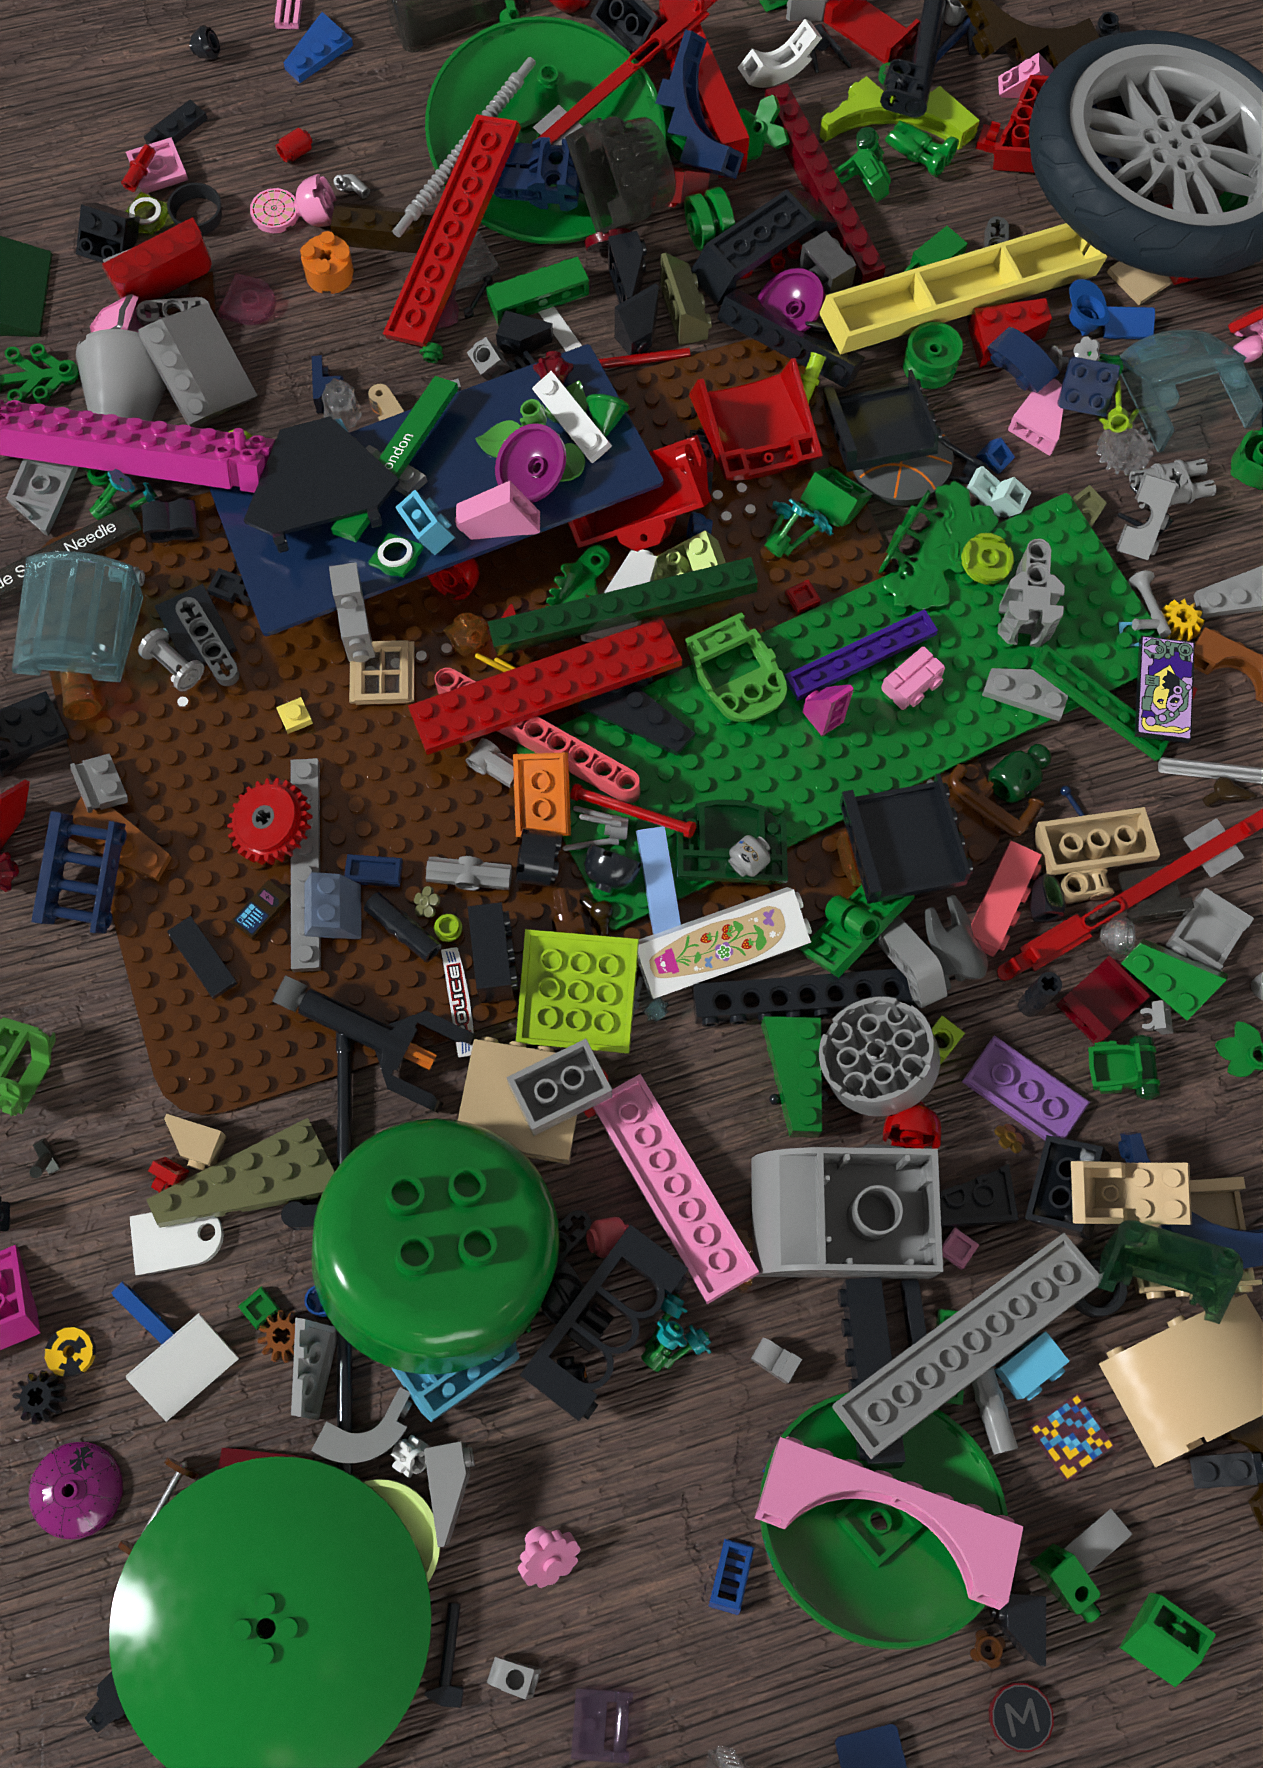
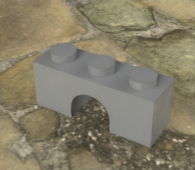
M1144 473L1135 499L1148 504L1151 515L1149 520L1141 526L1124 525L1116 547L1118 551L1146 560L1149 559L1150 554L1155 555L1160 540H1156L1159 530L1165 529L1169 519V515L1166 514L1169 504L1174 505L1179 490L1175 489L1177 486L1175 482Z

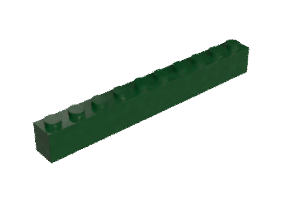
M752 557L488 621L494 649L497 656L755 593L757 592L758 580Z

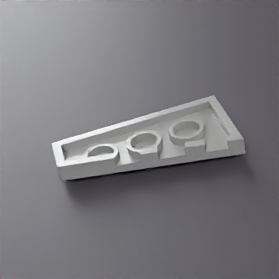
M1263 566L1197 590L1193 596L1197 610L1202 611L1200 618L1262 611Z

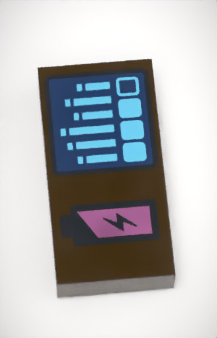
M267 880L231 920V923L254 941L288 903L290 897L271 881Z

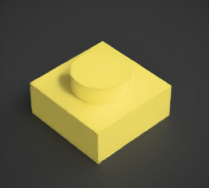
M301 697L276 707L288 734L313 724Z

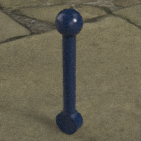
M1063 786L1060 790L1061 794L1067 797L1079 816H1085L1071 795V788Z

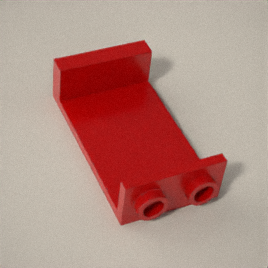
M830 0L826 3L823 21L884 64L894 59H899L904 50L916 42L920 20L916 18L906 28L866 0Z

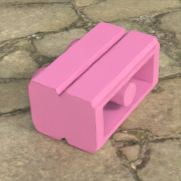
M922 646L884 679L881 689L890 699H893V702L901 710L906 709L909 705L915 707L924 698L925 695L923 693L929 688L933 691L943 682L942 675L945 666Z

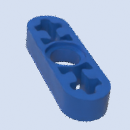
M122 1281L111 1292L114 1298L161 1344L176 1333L125 1282Z

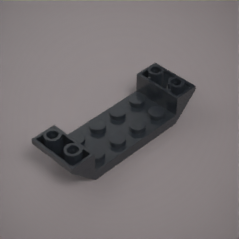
M787 189L709 241L702 250L691 272L696 274L700 288L719 307L722 305L725 296L737 288L736 281L809 231L816 237L825 231L830 232L838 225L809 192Z

